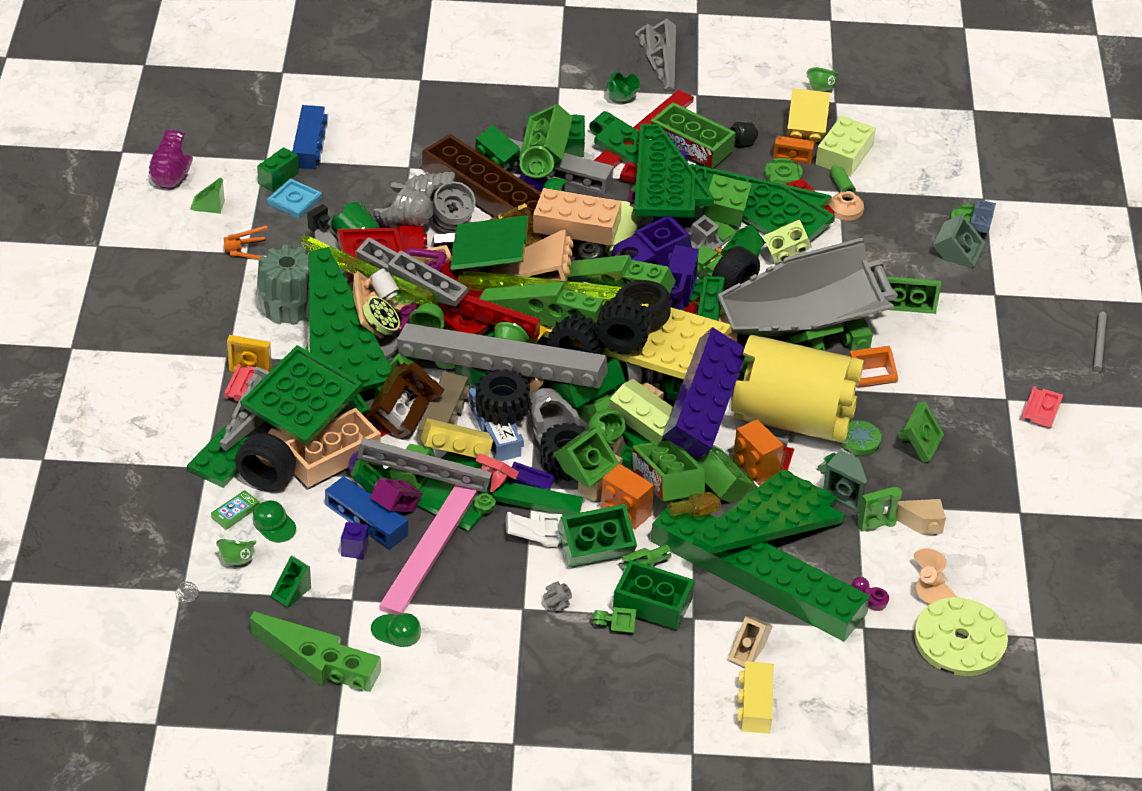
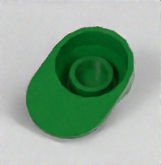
M268 500L256 506L253 511V524L267 540L281 543L294 537L296 534V524L286 514L285 509L279 502Z
M411 613L385 614L377 617L372 622L371 633L374 638L381 642L398 647H409L416 644L420 639L421 625L416 616Z

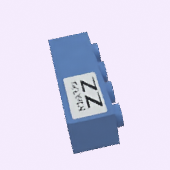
M476 388L469 389V406L481 431L488 432L493 439L491 452L494 458L504 461L521 457V447H524V440L522 435L517 433L516 423H507V425L498 423L496 425L491 421H485V418H481L479 412L476 411Z

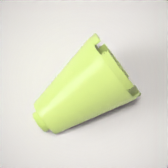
M621 201V221L612 246L604 245V251L610 257L613 256V247L617 243L633 236L642 221L641 216H634V208L630 206L629 202Z

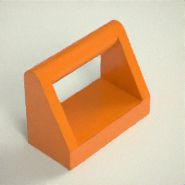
M777 136L773 159L787 158L794 162L811 164L815 141Z
M890 346L850 351V357L864 360L863 370L886 367L889 373L887 375L861 378L859 385H856L857 387L898 381Z

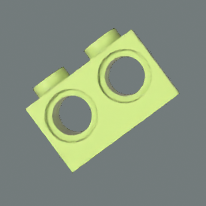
M800 219L763 236L775 264L782 262L783 259L789 256L804 253L812 248Z

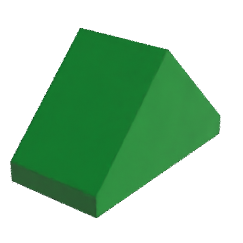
M291 555L270 596L287 607L293 605L311 589L310 566Z

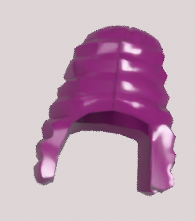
M166 130L163 141L160 142L158 148L153 152L149 165V175L157 186L172 188L178 185L190 169L193 157L184 155L181 147L185 133L181 131Z

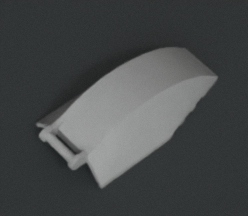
M859 238L789 256L783 259L780 264L766 268L765 272L759 275L755 274L748 281L742 284L738 283L721 292L717 298L729 325H731L732 332L767 337L803 333L894 309V305L888 301L894 300L898 295L888 281L883 270L884 264L882 260L867 262L864 240ZM872 272H876L884 292H881Z

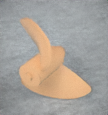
M929 548L916 551L913 556L922 568L920 578L915 586L919 597L929 604L940 599L957 597L945 584L946 578L942 573L946 567L945 556Z

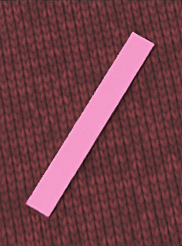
M455 485L380 603L381 611L393 615L404 613L479 491Z

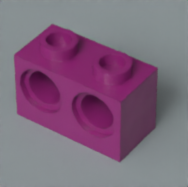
M380 478L374 485L370 498L389 511L414 512L423 493L404 480Z

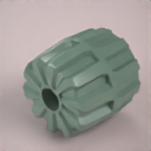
M290 244L283 245L279 250L272 247L268 249L266 257L261 256L259 259L257 276L259 302L263 314L266 317L272 318L276 323L296 324L301 320L308 319L309 254L303 247L293 249Z

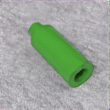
M838 165L832 166L831 176L840 191L855 193L856 188L842 167H838Z

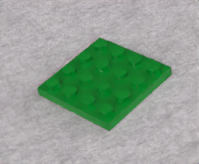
M296 345L240 401L242 408L307 446L363 389V384L354 377Z

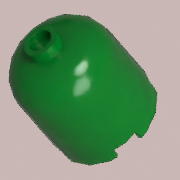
M351 202L343 206L342 209L344 211L339 216L334 215L331 222V228L336 234L338 229L380 228L365 206L359 202Z

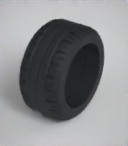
M733 247L720 258L713 270L712 277L725 278L723 290L725 291L738 283L742 284L748 281L755 274L758 275L760 270L759 258L744 247Z
M650 280L633 281L624 285L616 293L615 297L617 299L620 296H624L626 299L631 297L634 298V301L638 300L642 304L652 305L647 307V312L651 313L652 319L650 331L664 325L670 317L671 304L669 292L663 285Z
M255 433L250 435L238 449L235 456V464L240 475L249 484L261 490L275 491L282 488L294 473L296 459L291 448L280 438L268 433ZM256 455L267 459L275 468L262 463Z

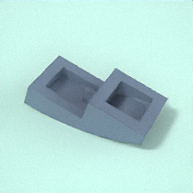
M976 200L970 223L976 231L989 233L996 203Z

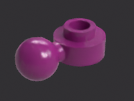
M857 577L853 580L852 587L870 595L868 605L870 609L881 611L886 608L889 602V595L884 589L879 587L870 588L869 581L864 577Z

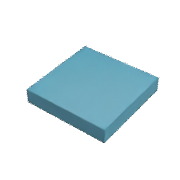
M290 178L267 198V204L299 219L322 199V192Z

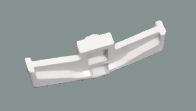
M507 512L506 532L507 534L541 542L545 547H558L562 542L557 526L562 514L540 513L539 521Z

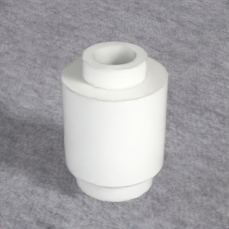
M384 268L370 276L371 284L381 299L389 301L398 295L396 293L399 290L390 273L386 272Z

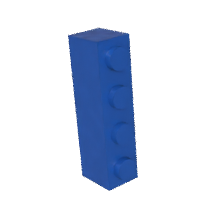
M302 105L292 150V152L298 155L299 168L316 169L317 162L321 161V150H323L326 126H328V114H325V106Z
M343 476L325 489V505L348 522L368 525V536L388 550L408 536V520L403 515H399L395 511H389L370 498L372 494L360 488L354 481H350Z

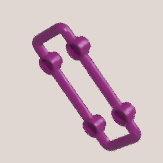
M409 248L404 251L410 256L437 259L430 261L427 265L441 272L440 266L446 261V254L441 251ZM415 296L410 305H405L401 308L400 317L402 320L400 321L399 328L393 334L401 333L406 323L411 324L409 315L420 306L424 298Z

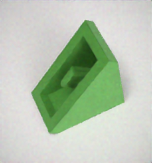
M221 177L196 194L190 209L221 214L225 202L223 179Z

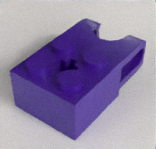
M666 216L636 230L635 235L617 243L613 247L612 255H630L631 259L635 261L668 266L669 252L673 253L675 245L692 248L690 234L672 217Z
M675 245L673 253L669 252L667 261L669 266L667 267H669L676 281L669 294L672 308L683 311L684 306L690 304L697 280L699 249Z

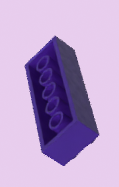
M713 327L699 338L665 428L664 438L698 459L712 449L745 358L743 355L745 347Z

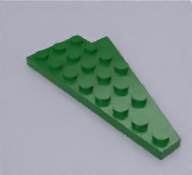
M640 124L634 216L688 218L695 217V206H714V197L661 125Z
M690 164L708 190L714 174L752 183L743 221L752 224L764 234L771 233L800 219L809 241H811L835 221V215L824 209V207L832 202V196L829 194Z
M329 247L309 251L308 351L362 382L363 389L360 392L381 387L384 385L392 369L374 334L361 325L353 293Z
M781 469L694 537L693 545L711 554L840 524L844 522L846 514L832 508L836 505L837 496L831 494L826 489L813 485L808 480H803L793 475L788 470Z

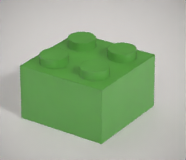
M714 174L709 187V192L714 197V206H704L703 216L705 215L714 221L741 227L752 183Z

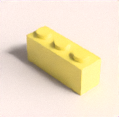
M428 418L426 419L421 436L422 442L427 447L475 458L478 457L479 453L489 456L493 439L488 432Z
M745 661L744 671L740 670L739 685H743V689H739L738 703H742V707H738L737 721L742 722V732L770 734L773 707V663Z

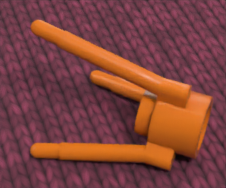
M268 226L224 237L225 253H230V257L239 256L259 260L261 256L238 252V250H241V244L264 241L266 237L241 239L240 237L267 230Z

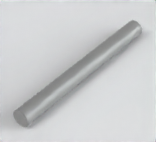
M1100 312L1098 316L1093 368L1095 372L1102 371L1107 319L1105 312Z

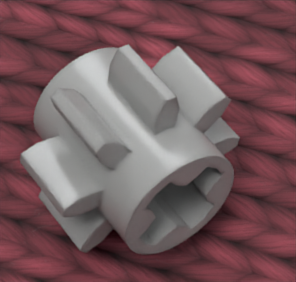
M556 581L545 587L547 592L544 593L543 598L549 608L553 609L555 607L559 611L570 605L568 600L572 598V592L565 583L560 585L559 581Z

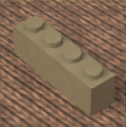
M443 372L438 384L445 390L442 396L430 401L417 429V444L424 445L421 436L427 418L457 425L458 413L463 412L464 400L469 398V389L471 387L468 386V377Z

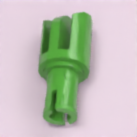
M665 544L653 550L642 548L621 556V559L625 561L623 562L624 569H626L630 560L653 567L654 563L671 558V553L667 554V552L671 551L668 545Z

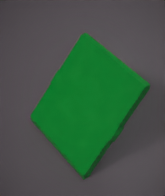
M528 215L457 224L455 241L453 242L451 271L523 262L525 244H527Z
M449 451L441 458L481 469L482 466L475 461L476 458ZM427 477L419 488V491L423 494L417 505L437 515L455 487V484ZM490 478L486 493L493 497L494 491L490 492ZM479 491V493L477 494V496L480 495V494H483V493H485V492ZM475 501L472 502L458 525L468 531H471L486 515L476 510L474 506Z

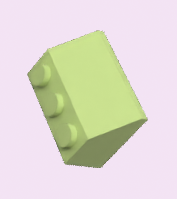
M634 379L622 384L611 397L608 409L621 413L625 424L649 441L666 440L663 434L673 407Z

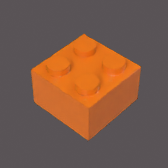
M756 419L736 429L733 460L737 466H740L747 473L750 479H753L760 486L781 470L784 445Z
M618 464L602 478L601 508L626 504L632 528L636 530L652 515L654 484L623 465Z

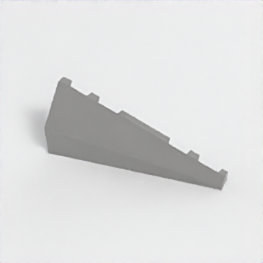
M665 19L654 27L647 24L637 30L635 34L639 37L641 45L645 48L646 55L654 70L659 74L658 77L663 82L664 89L673 91L675 88L676 25L670 20Z
M258 366L255 367L252 379H249L248 387L245 393L242 394L232 415V421L230 425H227L226 433L223 439L220 440V446L225 451L264 422L261 418L242 408L240 401L269 373Z

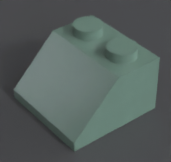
M963 214L945 221L933 243L935 250L944 260L970 268L975 266L985 245L984 240Z
M840 449L826 466L823 489L837 496V503L859 514L862 495H865L867 479L860 459Z

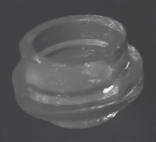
M189 581L182 582L176 589V598L183 603H191L199 596L198 588Z

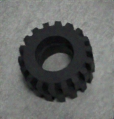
M620 296L619 299L614 297L611 298V301L607 300L601 306L595 325V335H597V340L602 342L603 347L610 348L609 351L612 352L617 351L618 354H623V352L631 354L632 351L637 352L645 346L652 319L651 313L647 312L648 308L641 305L642 302L634 301V298L631 297L626 299L624 296Z
M574 314L570 317L567 316L548 335L547 345L551 347L580 351L572 346L569 340V336H572L581 342L583 346L582 352L602 355L605 349L602 346V342H599L597 335H595L596 324L592 322L593 319L590 317L585 319V315L577 316V314Z
M497 369L494 372H487L486 376L482 375L480 380L477 381L475 406L479 416L485 418V421H491L496 425L498 423L502 425H507V423L514 424L516 420L521 421L523 416L528 414L530 385H528V380L524 379L522 374H517L513 370L503 369L499 371Z
M562 423V425H554V428L549 427L547 432L543 433L540 462L542 468L547 470V473L555 475V478L562 477L564 480H568V478L574 479L564 472L554 453L582 432L587 431L582 425L577 426L575 423Z

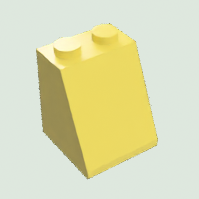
M793 88L787 137L807 139L815 142L822 141L825 138L830 92Z

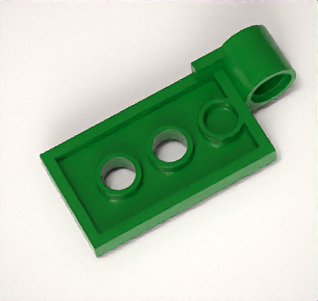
M607 111L601 112L589 124L591 132L595 135L594 143L621 157L622 161L638 165L640 131Z

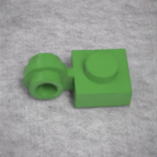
M613 607L612 616H608V611L595 610L591 619L594 625L607 626V621H611V631L634 633L636 609Z

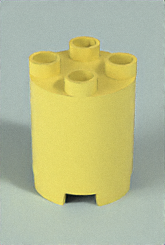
M750 335L743 355L749 357L750 361L746 368L744 381L736 380L731 410L735 412L733 418L748 422L758 419L765 426L845 443L849 423L853 420L858 396H855L856 385L860 383L864 360Z

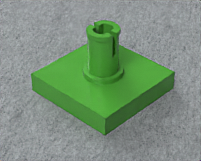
M842 323L789 336L787 341L788 343L795 344L808 340V342H811L812 348L826 351L823 342L824 336L844 330Z
M919 402L905 428L900 430L898 436L901 442H911L923 463L930 462L944 433L927 403Z

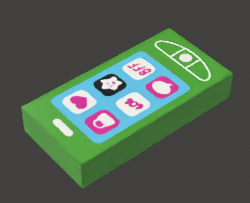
M244 490L211 512V518L223 528L228 529L252 513L256 506L260 504V501Z

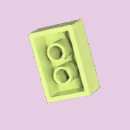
M840 116L818 146L816 165L830 170L832 166L838 165L851 177L873 147L876 128L866 123Z

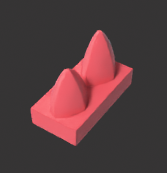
M479 453L475 460L482 465V470L492 472L490 477L491 493L498 489L507 477L516 479L519 471L506 463Z

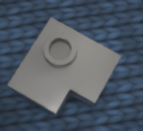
M705 215L692 224L689 231L692 248L698 249L705 245L716 252L720 250L723 246V242L718 236L720 226Z

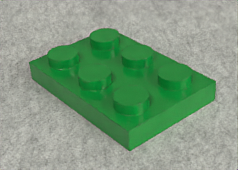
M226 426L187 465V472L222 488L239 472L235 464V456L238 449L249 437L245 436L225 451L220 446V440L223 439L226 433Z

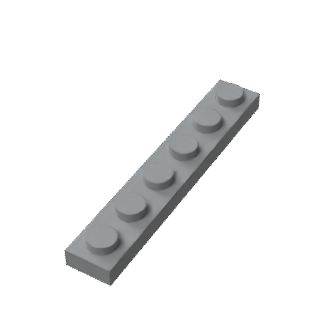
M363 437L357 458L485 493L492 473Z

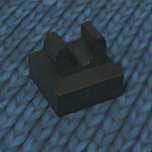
M321 204L307 213L308 229L314 232L319 228L322 231H326L330 228V225L327 224L330 220L328 207Z

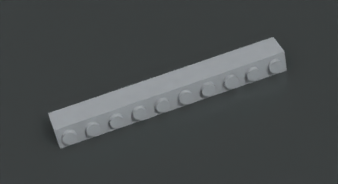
M406 323L397 338L399 354L403 356L491 371L508 369V371L513 370L523 376L600 388L608 372L606 355Z

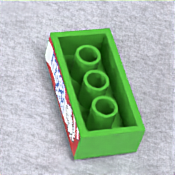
M674 102L651 120V124L661 125L679 150L689 152L690 159L709 168H714L734 150L736 132Z
M669 440L632 446L633 470L637 475L654 484V492L662 501L675 502L680 498L693 499L698 495L705 494V470L684 449Z

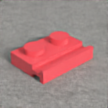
M240 364L237 365L224 392L225 399L230 397L234 398V401L240 400L248 387L249 379H252L255 367L247 366L244 368Z
M1034 386L1023 411L1022 419L1028 418L1031 419V422L1051 428L1062 402L1063 394L1046 389L1041 391Z

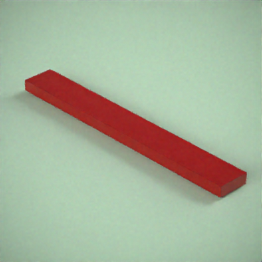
M678 89L637 123L634 128L640 131V124H651V120L672 102L687 108L693 103L694 97ZM607 150L593 160L612 165L614 168L623 162L621 157Z

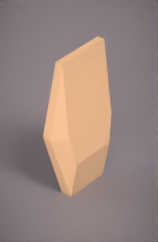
M358 271L354 274L353 299L360 323L381 339L384 337V334L376 330L377 326L374 323L371 325L367 321L363 311V305L372 296L379 297L371 284V278L365 277Z

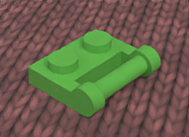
M891 487L862 495L857 525L861 532L884 525L888 527L896 525L898 500L902 496L900 488ZM889 500L888 511L886 514H883L885 502Z

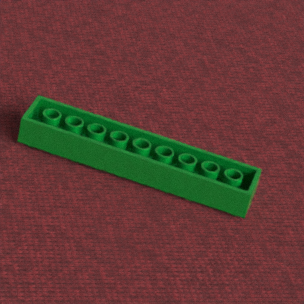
M681 499L671 502L652 523V543L660 547L665 544L668 545L670 551L675 555L843 642L846 641L867 614L870 595L766 542L711 554L693 545L694 537L718 518Z

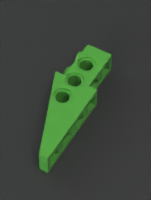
M630 255L571 261V266H569L570 275L567 276L569 284L581 286L583 282L617 292L630 282L650 280L663 285L670 294L676 282L669 267L635 261L631 259Z
M562 282L486 288L479 298L539 318L540 324L555 327L564 318L577 314V316L585 315V319L590 317L593 319L592 322L596 324L600 308L603 305V299L564 290V283Z
M253 612L250 617L251 634L319 685L323 686L326 679L358 690L371 692L381 672V656L341 645L340 636L258 612Z

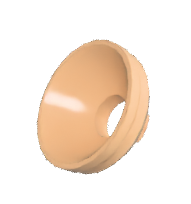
M851 191L836 194L832 197V202L829 203V206L835 211V218L839 220H856L864 212L863 201Z

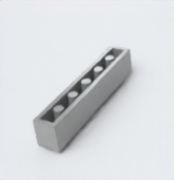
M510 139L520 147L521 152L523 142ZM564 153L562 161L555 163L553 171L545 177L548 180L551 178L566 179L567 182L565 184L605 195L613 181L614 166ZM519 159L507 169L522 172Z

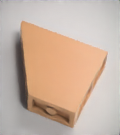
M566 229L561 230L525 247L523 262L492 266L489 280L491 288L560 282L566 284L567 276L570 275L569 266H571L570 257H572L571 248H573L572 237L567 235Z

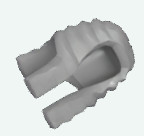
M439 172L437 174L432 173L431 175H414L407 180L405 185L433 199L441 185L454 180L455 173L444 172L442 174Z
M396 182L391 183L392 190L398 192L392 205L384 209H373L374 216L381 226L392 225L393 227L422 226L430 221L434 212L432 201L428 196L420 191L412 190L407 185Z
M541 388L530 395L529 409L533 421L532 427L539 445H541L542 433L547 432L549 427L554 428V425H562V423L581 425L578 412L555 390Z

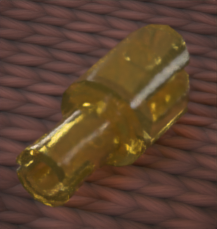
M704 492L689 495L688 499L684 501L669 502L668 507L672 517L687 513L696 517L717 512L721 508V502L713 493Z

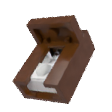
M415 362L409 365L403 363L391 370L368 412L400 439L413 432L428 402L442 396L445 389Z

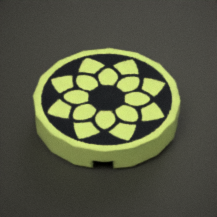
M372 296L363 305L367 321L371 325L374 323L377 326L376 330L378 332L391 335L399 328L400 321L396 311L384 299Z

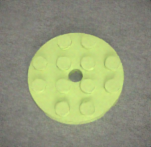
M959 597L940 599L928 605L920 613L914 632L916 646L925 660L939 670L944 668L954 672V675L976 676L992 670L1001 662L1008 643L1006 627L991 608L975 600ZM958 632V634H963L967 636V638L962 639L960 637H957L956 633Z

